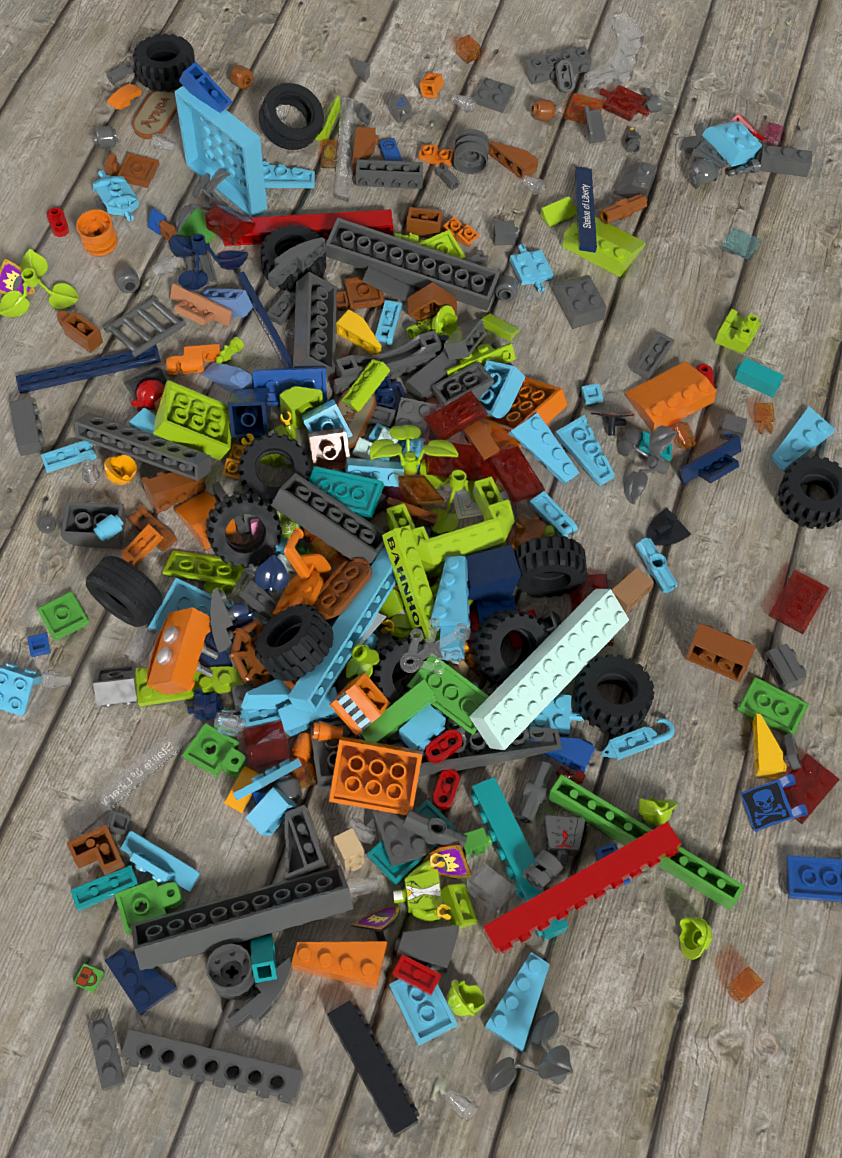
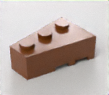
M160 472L157 473V477L148 479L147 476L141 478L146 498L157 514L167 511L171 506L182 503L194 494H199L206 489L204 477L196 481L174 472L167 474Z

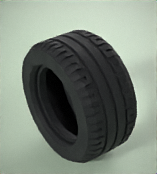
M284 83L272 88L266 95L259 110V123L265 136L276 146L288 150H299L309 146L318 135L324 122V111L319 99L306 87L294 83ZM290 105L297 108L305 117L306 127L294 129L286 126L277 116L276 107Z
M111 555L104 557L86 578V587L95 600L115 617L134 627L146 625L162 605L163 597L157 586L143 572L119 557Z

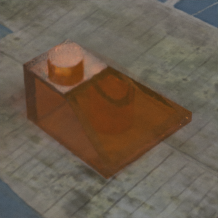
M401 475L398 477L400 492L411 505L445 502L444 498L424 475Z

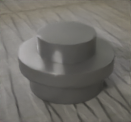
M50 515L42 516L37 521L38 530L45 534L53 532L56 527V521Z

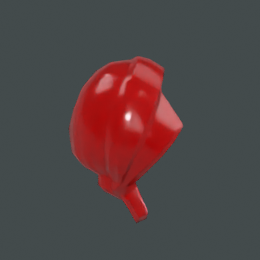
M147 380L140 383L136 390L137 400L131 401V405L137 407V412H140L143 408L156 410L154 403L163 395L165 385L157 380Z

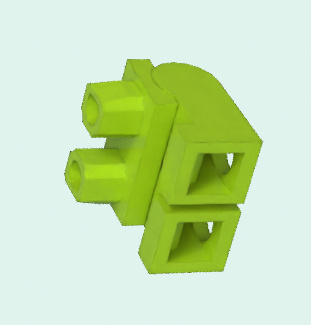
M731 309L717 334L715 343L736 352L744 353L749 348L762 322L758 321V316L749 314V316L743 318L737 315L738 311Z

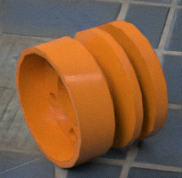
M93 209L86 211L78 218L76 228L84 249L89 254L104 256L114 251L118 245V236L112 219L107 212Z

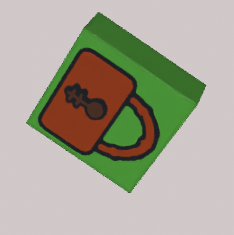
M84 963L73 984L91 993H95L104 972Z

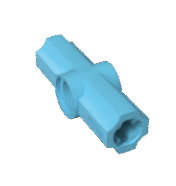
M651 538L642 539L637 543L635 547L647 566V573L655 579L662 593H668L675 589L678 583L666 565V558L658 552Z

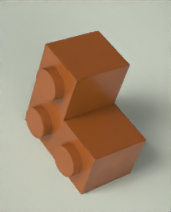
M433 282L407 298L408 315L417 321H423L431 315L436 316L445 305L451 306L455 315H457L456 297Z
M107 825L67 842L78 869L97 860L104 875L125 868Z

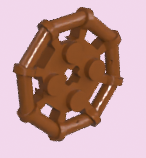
M253 619L251 623L234 630L232 651L229 654V658L233 660L241 676L240 680L255 687L275 680V678L270 679V673L258 661L254 652L257 636L265 625L260 619ZM254 631L255 636L251 638L247 633ZM243 641L245 645L242 647L240 652L241 642ZM241 658H244L249 668L248 670H246ZM253 675H260V676H261V680H259V679H257V678H254V677H252V676H253Z

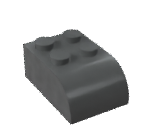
M589 275L553 285L552 291L572 329L604 320L607 306Z
M66 501L60 534L62 539L72 545L81 547L121 549L127 518L124 505ZM110 514L113 516L117 515L123 522L121 526L123 530L109 540L102 542L93 529L97 527L96 524Z

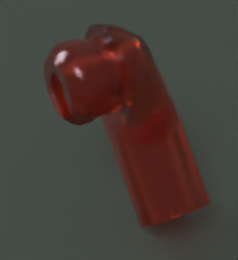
M563 766L556 772L559 777L562 774L578 785L582 784L586 778L585 773L581 770L571 774Z

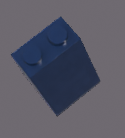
M270 388L234 389L228 401L231 438H248L247 434H252L254 437H261L264 434L269 436L271 415Z
M512 545L466 557L468 600L511 599L521 576Z

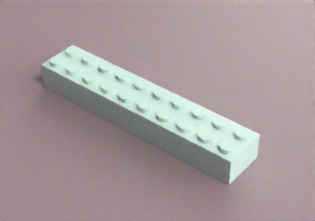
M595 589L469 716L489 748L505 750L629 621L611 589Z

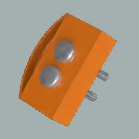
M193 607L168 613L152 651L146 686L164 695L190 691L195 685L193 678L196 671L212 677L213 671L200 665L199 661L201 653L214 659L219 655L218 652L206 647L204 643L206 635L211 630V625L209 624L210 616Z

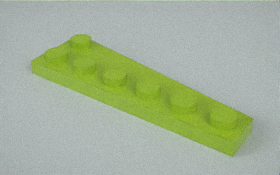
M148 667L136 668L137 701L139 707L197 698L194 697V689L202 688L205 695L214 692L221 694L232 692L231 687L248 683H243L240 680L241 676L237 668L206 667L213 671L212 677L196 671L193 678L195 685L190 691L164 695L146 686Z

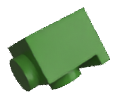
M484 828L464 833V835H467V840L462 850L466 860H469L472 854L478 856L488 850V846L492 845L489 833H485Z

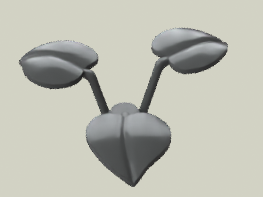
M219 168L211 179L209 173L203 175L201 181L195 186L192 195L197 198L203 191L210 198L208 201L210 208L192 203L188 206L185 205L179 211L174 221L177 233L180 234V229L191 214L192 207L207 210L211 213L215 211L220 215L226 212L228 204L214 192V189L230 173L223 168Z
M659 426L652 432L649 438V450L652 456L636 447L641 439L638 429L629 427L624 431L618 443L619 454L628 456L634 449L648 458L647 465L650 468L640 469L638 473L633 471L627 477L624 484V493L631 504L635 505L636 500L647 485L648 478L645 473L655 474V472L664 474L669 469V461L659 454L666 449L678 434L676 431L666 426Z
M553 1010L536 1021L530 1032L531 1041L534 1044L541 1042L543 1049L547 1053V1058L544 1059L539 1069L537 1070L520 1063L514 1064L512 1057H506L499 1061L490 1073L488 1079L489 1094L508 1088L516 1077L517 1068L538 1074L542 1079L551 1080L555 1084H561L568 1074L573 1073L569 1050L564 1045H559L549 1050L546 1045V1041L553 1039L557 1033L559 1026L557 1012Z

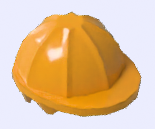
M127 455L109 457L104 462L107 479L116 485L130 483L137 472L136 462Z

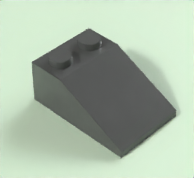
M477 362L431 387L437 403L449 419L453 420L470 409L494 383V380L480 362Z

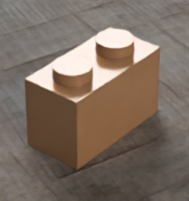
M635 568L632 572L628 571L623 576L622 581L619 584L616 582L610 589L624 612L627 613L652 590L654 582L641 570Z

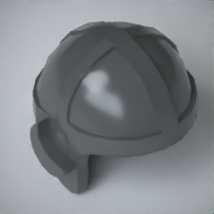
M701 158L696 160L690 168L689 176L692 181L690 184L697 189L702 183L716 181L719 174L718 168L709 159Z

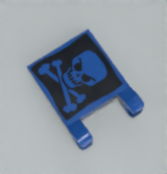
M788 774L778 780L740 793L755 832L808 814L804 804L791 809L784 793V787L796 784L793 774Z

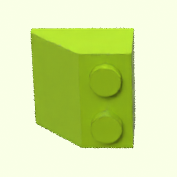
M294 386L279 395L282 417L284 420H287L286 412H290V423L293 424L294 429L304 425L301 417L303 414L323 404L322 391L318 389Z

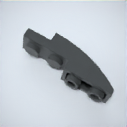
M322 237L303 242L274 260L275 268L268 274L269 286L275 289L290 274H293L297 268L304 271L307 267H310L319 256L321 257L325 253V239Z
M219 587L213 590L211 599L212 633L218 653L226 650L229 655L232 651L234 634L232 630L228 631L227 627L234 625L233 620L236 618L231 608L228 609L225 602L228 599L224 590L220 591ZM230 659L231 662H232L233 667L236 668V666H235L233 660Z
M291 957L287 960L282 959L277 963V979L259 982L256 985L259 994H253L246 1000V1005L240 1010L237 1008L229 1014V1019L226 1023L233 1033L249 1019H252L257 1025L273 1009L290 980L293 971Z

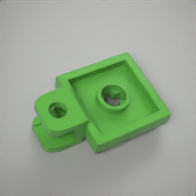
M206 723L182 755L183 759L216 778L222 770L231 777L238 778L244 765L248 767L245 756L237 751V748L240 746L239 742ZM214 746L215 752L213 754H208V751L206 749H211Z
M151 880L115 893L127 936L132 934L131 924L166 915L167 912L177 909L184 904L181 889L175 882L158 886L156 880ZM140 902L147 905L143 912L136 911Z

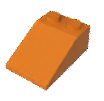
M206 490L174 509L175 513L204 550L211 547L206 534V519H209L208 513L210 509L214 510V504L217 502ZM234 519L227 525V537L236 532Z

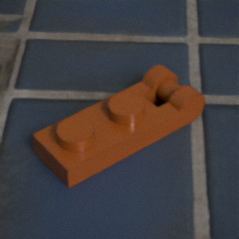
M140 505L134 514L131 513L127 516V520L140 532L150 524L164 537L156 546L162 552L177 541L176 536L154 518L144 506ZM141 517L144 518L142 522L138 520Z

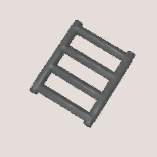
M155 296L104 327V330L107 333L111 332L132 351L133 357H136L186 326V322L184 320L180 321L159 303L158 298ZM153 306L174 325L165 329L145 310ZM140 315L160 334L151 338L131 319ZM125 323L146 343L137 347L117 328Z

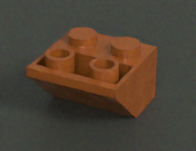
M416 206L409 207L406 234L412 233L426 237L440 234L445 210Z

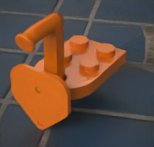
M300 528L293 530L284 548L285 556L298 575L285 588L273 612L274 617L278 615V612L284 611L287 607L295 606L296 604L313 606L331 571V566L322 555H299L295 546L298 540L304 536Z

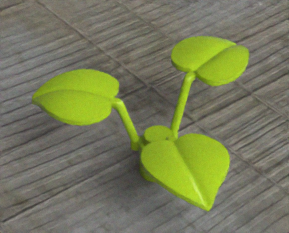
M29 249L20 264V267L23 269L21 276L24 280V293L22 295L21 292L15 290L7 292L0 303V315L18 317L25 314L30 307V302L25 298L27 296V287L34 288L38 284L51 294L49 303L57 310L69 308L78 301L79 296L73 287L65 283L54 285L53 291H50L38 278L47 272L48 263L41 255Z
M414 425L394 426L390 429V436L397 440L406 439L407 453L404 456L402 454V447L398 443L394 444L390 439L376 440L370 447L371 460L379 457L399 455L401 466L404 468V474L407 475L417 473V465H420L424 453L431 456L458 457L457 450L449 441L432 440L428 445L423 446L417 459L416 454L410 452V439L420 438L421 431Z
M423 459L419 470L422 483L431 489H437L440 485L445 486L449 483L452 489L446 511L438 508L431 510L438 514L434 527H431V530L438 535L452 532L458 525V517L453 513H449L455 492L465 487L466 492L470 493V499L476 503L472 491L474 482L479 480H472L468 483L464 471L455 470L450 475L446 467ZM496 485L499 492H501L502 487Z

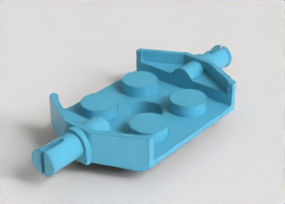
M100 170L98 175L101 179L93 183V192L96 191L107 207L108 214L124 215L127 221H133L134 216L131 212L139 207L137 196L124 177L106 175L104 170L102 172Z

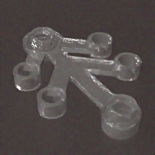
M436 618L430 619L428 621L429 631L425 647L419 653H417L419 642L423 639V633L420 629H413L410 634L411 644L409 652L400 659L401 668L408 673L423 669L433 671L435 674H442L445 670V665L442 661L437 660L434 663L422 660L427 657L448 660L454 664L460 663L462 661V653L459 650L447 652L441 649L455 640H468L470 637L469 626L460 623L455 626L454 632L435 642L437 631L440 629V622ZM436 623L437 627L433 628L430 625ZM464 628L466 631L460 633L458 630ZM418 633L420 637L415 638L413 635ZM455 654L460 656L458 659L452 658ZM409 659L414 661L412 664L406 663ZM441 665L442 668L440 670L435 669V666Z

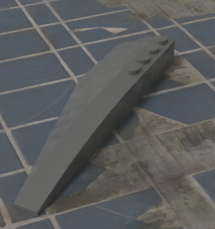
M447 719L444 732L447 730L458 731L462 735V745L459 750L440 763L428 761L425 756L426 749H421L423 756L419 777L440 774L447 769L458 771L561 750L558 729L525 728L505 750L489 748L478 730H476L474 735H471L454 721ZM343 720L325 722L337 727H343V737L365 740L361 733L355 735ZM310 724L311 739H312L313 724ZM399 730L380 742L382 744L409 748L399 739ZM312 739L318 791L331 789L339 739L325 741ZM450 740L448 743L455 744V741ZM436 751L432 753L434 756L439 755Z

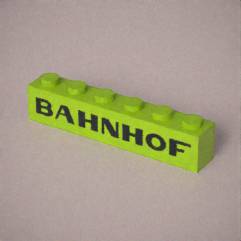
M409 525L393 529L383 534L382 537L415 639L424 640L429 644L440 641V626H432L430 623L435 601L411 527Z

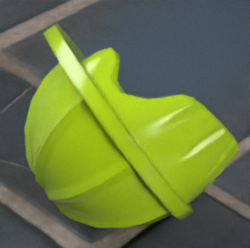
M445 305L433 318L432 329L436 331L438 336L447 335L450 337L458 327V317L451 306Z
M640 797L638 813L647 824L659 826L670 819L672 810L677 807V801L673 799L655 801L653 797L645 800Z
M698 916L686 917L679 922L681 934L678 938L681 941V952L689 960H695L700 957L703 951L709 948L713 940L712 928L707 924L706 920Z
M465 980L451 981L452 987L448 992L447 1002L452 1012L458 1016H475L485 1005V997L481 989L477 985L465 984Z

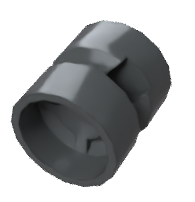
M542 850L534 859L535 864L531 863L522 873L526 881L541 892L551 884V878H556L563 870L561 863L545 850Z

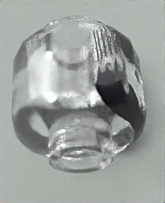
M224 708L221 712L217 713L214 727L222 735L236 737L240 731H244L246 720L243 719L240 711Z

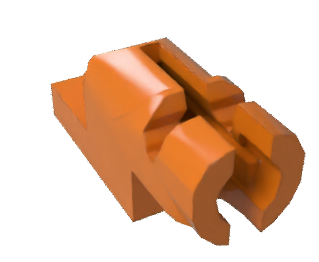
M220 344L184 347V355L167 357L168 376H178L180 371L182 375L204 372V362H214L220 356Z

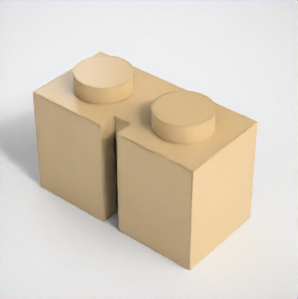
M353 828L333 837L335 852L345 872L349 870L352 872L356 871L364 864V849Z

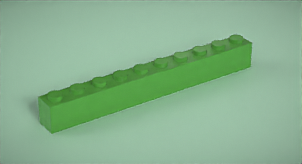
M562 774L550 791V801L578 818H585L586 823L624 846L652 831L646 825ZM679 847V852L673 857L668 858L665 856L660 859L661 863L657 865L658 867L728 910L733 908L745 887L682 847Z

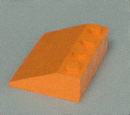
M684 361L625 392V396L650 431L653 432L659 426L668 427L715 402L716 389L707 377Z
M525 377L509 412L504 417L495 418L481 414L478 419L488 422L492 428V433L504 442L521 448L520 442L508 434L510 431L536 413L540 415L547 425L568 404L562 388Z
M342 736L338 745L329 802L407 816L409 810L413 811L423 751Z

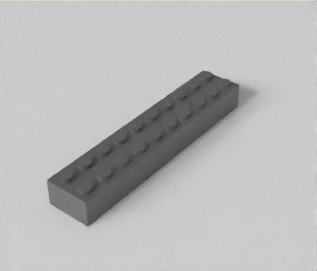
M337 218L326 242V257L364 270H367L369 266L396 280L420 289L433 282L455 296L457 301L488 311L500 277L499 271L341 218Z
M341 865L131 924L134 951L140 971L152 969L158 965L173 963L179 959L215 950L222 945L239 944L248 939L259 938L293 926H301L307 922L322 920L335 914H342L352 910L353 904Z

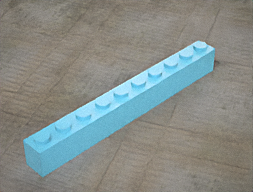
M382 548L371 565L372 576L339 615L332 626L334 640L332 648H329L328 655L323 658V662L320 665L318 664L314 667L315 669L312 672L309 671L305 676L300 677L288 695L296 710L311 713L317 712L351 657L353 648L359 644L397 583L386 548Z

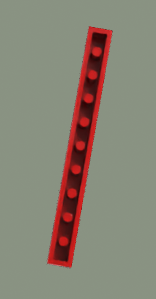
M392 210L222 219L224 245L262 244L264 238L270 235L271 231L274 229L278 230L281 226L288 227L291 224L293 226L303 225V228H311L312 232L315 231L321 238L323 237L325 240H328L337 218L393 236Z
M667 821L484 925L483 933L495 954L500 951L503 954L512 949V944L520 940L522 943L532 937L531 933L536 930L542 932L551 926L550 922L556 919L558 921L565 919L569 916L568 912L576 908L578 911L588 905L587 901L590 899H600L606 894L605 891L611 887L614 890L625 883V879L638 877L646 867L654 868L661 863L660 859L665 856L668 858L673 857L679 852L678 849L682 843Z

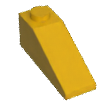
M348 310L336 323L337 334L372 355L381 354V345L364 318L360 314Z
M757 713L752 721L755 777L780 779L787 768L786 761L783 760V752L762 715Z

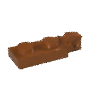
M389 497L384 512L386 513L387 508L404 504V502ZM405 503L414 524L420 525V523L434 527L438 514L421 509L416 505Z

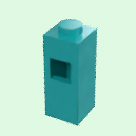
M745 358L742 364L738 363L734 371L737 373L735 381L774 398L784 377L783 374L748 358Z
M273 933L251 939V965L255 983L277 979L276 948Z

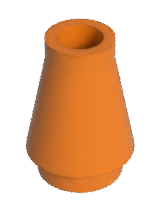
M319 721V723L314 722L312 739H317V741L340 740L343 735V727H337Z

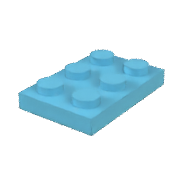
M399 979L389 984V988L418 1046L458 1026L438 984L432 996Z

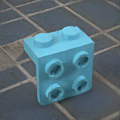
M8 662L5 665H1L0 709L20 716L24 715L27 710L33 685L40 684L43 676L36 674L37 671L33 669H20L14 663Z

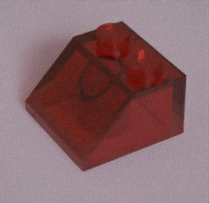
M216 205L205 215L207 229L231 245H234L255 225L254 221L229 206Z
M282 721L242 730L250 769L253 770L278 764L287 759L291 761Z

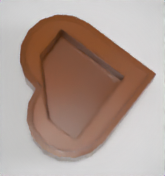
M347 291L337 292L336 308L340 311H345L349 308Z

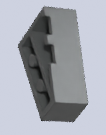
M302 805L285 812V879L290 880L328 869L326 857L312 817L306 806Z

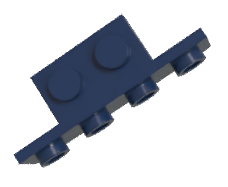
M733 437L681 467L682 483L686 484L699 476L711 484L738 468L739 461L733 458V456L742 451L740 437Z

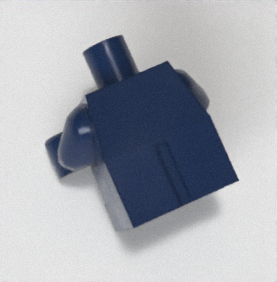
M202 688L194 689V697L197 698L194 699L193 706H188V713L195 714V719L201 721L220 718L223 715L222 698L216 692L205 695Z

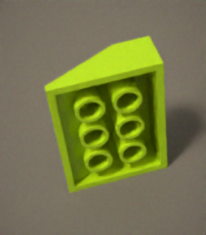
M595 216L596 253L580 251L577 221L573 222L564 233L562 247L618 277L622 276L646 245V242L611 224H605L600 218Z
M168 380L155 418L153 434L221 460L231 448L228 405Z

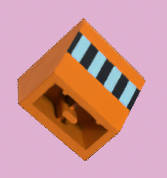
M363 673L352 679L329 705L351 731L358 735L380 717L391 703L366 673Z

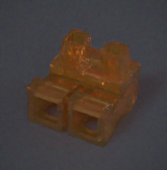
M523 513L516 520L518 526L514 531L515 535L512 537L511 545L515 551L523 542L530 541V539L535 537L541 538L545 533V523L539 520V517L535 514L530 518Z

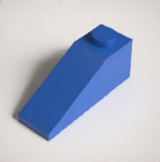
M197 62L188 67L179 79L180 83L193 96L219 113L233 102Z
M560 737L562 749L543 754L584 774L596 747L585 739Z

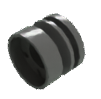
M477 129L464 130L457 135L454 153L456 169L462 173L474 175L483 172L487 168L489 154L488 136Z
M226 944L215 949L209 956L206 965L207 976L220 996L229 1000H237L251 993L256 983L251 965V957L246 949L240 945ZM234 972H237V974L234 975V978L231 979L230 976H233Z

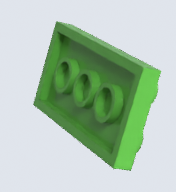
M431 653L407 687L412 689L424 679L438 699L431 705L468 733L474 735L477 728L469 716L489 696Z

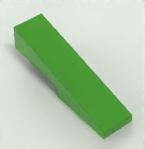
M423 679L360 733L366 741L380 743L403 727L406 721L438 699Z

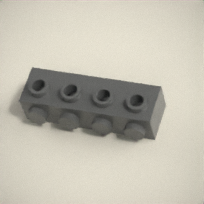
M585 46L526 59L525 73L531 84L557 79L555 67L561 60L570 61L573 73L578 74L590 71L592 58ZM562 65L561 70L565 71V67Z
M357 160L356 186L422 189L423 162Z

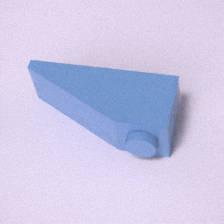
M206 288L200 294L231 309L232 317L243 318L253 308L246 290Z
M212 362L202 373L204 377L230 393L234 389H254L253 376L238 367Z

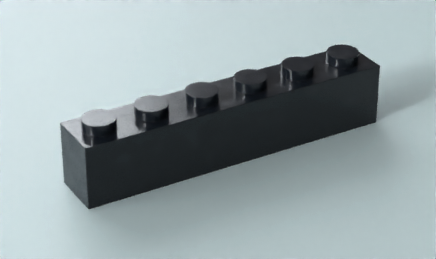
M349 1000L327 1013V1017L395 1138L418 1124L417 1117L419 1112L413 1103H408L405 1097L408 1093L403 1084L396 1082L394 1076L397 1074L391 1063L386 1064L383 1059L385 1053L379 1043L375 1045L371 1038L374 1036V1033L368 1023L364 1025L360 1017L363 1014L357 1004L353 1006Z

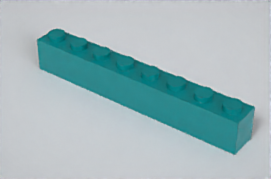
M495 777L472 786L471 802L474 806L477 805L480 811L478 813L482 824L486 823L489 829L487 833H489L492 842H495L498 848L496 849L497 855L501 861L504 860L507 866L505 868L507 876L510 880L513 879L516 885L514 887L518 898H522L525 903L543 893L531 886L522 874L531 863L535 864V857ZM556 919L550 922L551 926L542 932L536 930L535 933L537 937L541 936L543 942L565 933L568 929V924L565 919L561 921Z

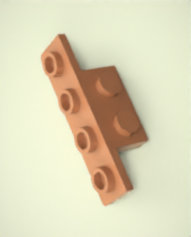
M177 283L172 284L170 299L179 303L175 306L176 313L203 326L212 320L230 326L231 309L191 290H186Z

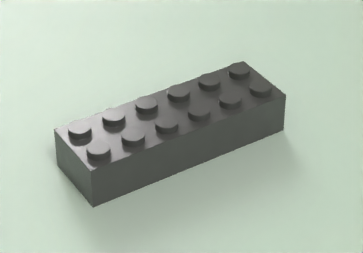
M310 272L296 282L293 368L326 367L327 378L335 372L337 286Z
M296 473L280 488L271 504L278 512L286 515L294 523L299 524L351 560L363 558L371 566L382 548L385 547L382 537L385 532Z

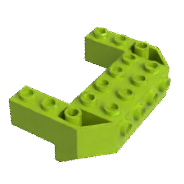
M492 477L475 481L472 491L473 497L483 515L484 522L430 539L424 526L415 528L405 503L387 508L385 521L390 531L410 525L426 576L431 578L442 576L446 556L467 557L506 546L515 520L509 499L503 501Z

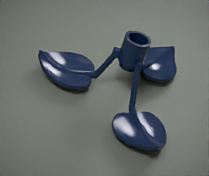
M195 234L191 238L172 235L170 247L174 256L186 258L190 254H196V271H185L178 278L179 285L186 290H198L207 284V274L199 272V255L205 254L207 249L215 261L220 263L221 268L226 270L240 268L248 257V252L225 251L220 253L217 258L210 248V244L206 243L203 234Z
M271 555L257 568L255 581L260 588L268 589L266 593L272 597L270 594L272 589L280 591L286 586L288 582L287 570L277 556ZM244 604L231 606L230 608L233 610L236 619L233 620L234 625L227 627L228 631L232 630L234 632L236 628H241L251 623L253 620L251 616L255 614L256 610L253 608L249 613L247 606Z

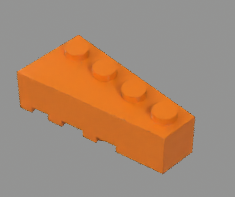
M387 941L297 942L291 963L292 969L377 990L387 951Z

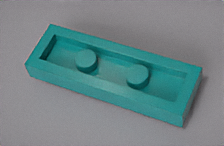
M130 865L70 891L79 912L115 897V893L139 884Z

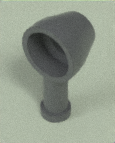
M649 88L644 89L643 95L648 99L645 103L647 112L661 111L662 105L657 95L653 96Z

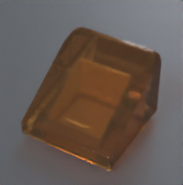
M305 762L302 766L290 772L292 778L299 780L301 789L317 784L315 767L311 763Z

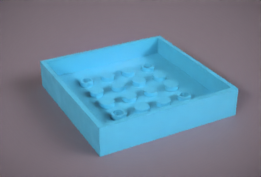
M184 86L176 90L175 98L186 165L201 178L205 173H209L211 179L219 168L226 170L230 175L215 189L250 218L259 216L267 210L260 136L226 109L221 113L217 112L193 96Z

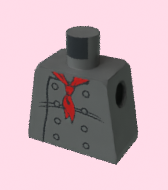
M545 815L544 832L547 852L557 855V860L562 866H568L569 856L578 855L585 818Z

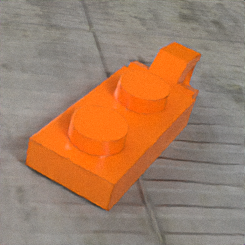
M149 524L122 551L123 555L121 557L136 567L164 537Z

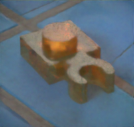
M755 403V423H761L758 429L759 434L763 433L764 427L769 429V434H772L774 427L770 422L775 420L773 403Z

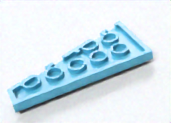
M176 578L151 621L148 630L160 631L169 612L191 607L211 617L212 595ZM225 602L228 609L231 606H233L232 604ZM254 615L251 616L252 619H260ZM260 619V621L266 625L269 623L265 620ZM254 631L249 633L251 638L255 636Z

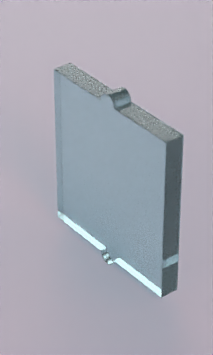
M734 228L731 234L727 235L722 248L749 260L753 252H756L761 239Z

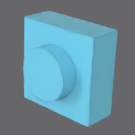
M599 384L581 387L585 405L603 402V395Z

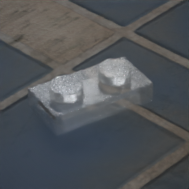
M149 624L141 626L123 653L124 657L142 665L154 647L160 632L148 630Z

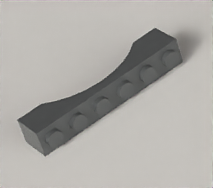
M433 330L420 334L403 346L383 354L373 356L350 355L337 359L335 373L338 378L364 371L372 359L388 364L434 350L437 357L440 355L442 343L436 331Z

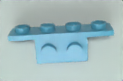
M134 831L129 832L120 848L132 856L130 861L135 863V868L142 872H150L153 874L152 878L160 883L173 881L190 892L200 875L199 871Z

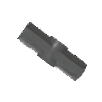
M538 761L531 780L527 782L522 802L516 814V818L524 823H533L539 805L543 803L548 789L547 785L554 770L550 763Z
M412 810L408 811L402 825L403 828L423 836L425 842L430 845L440 844L446 846L461 844L463 849L467 840V835L447 827L442 819H430Z

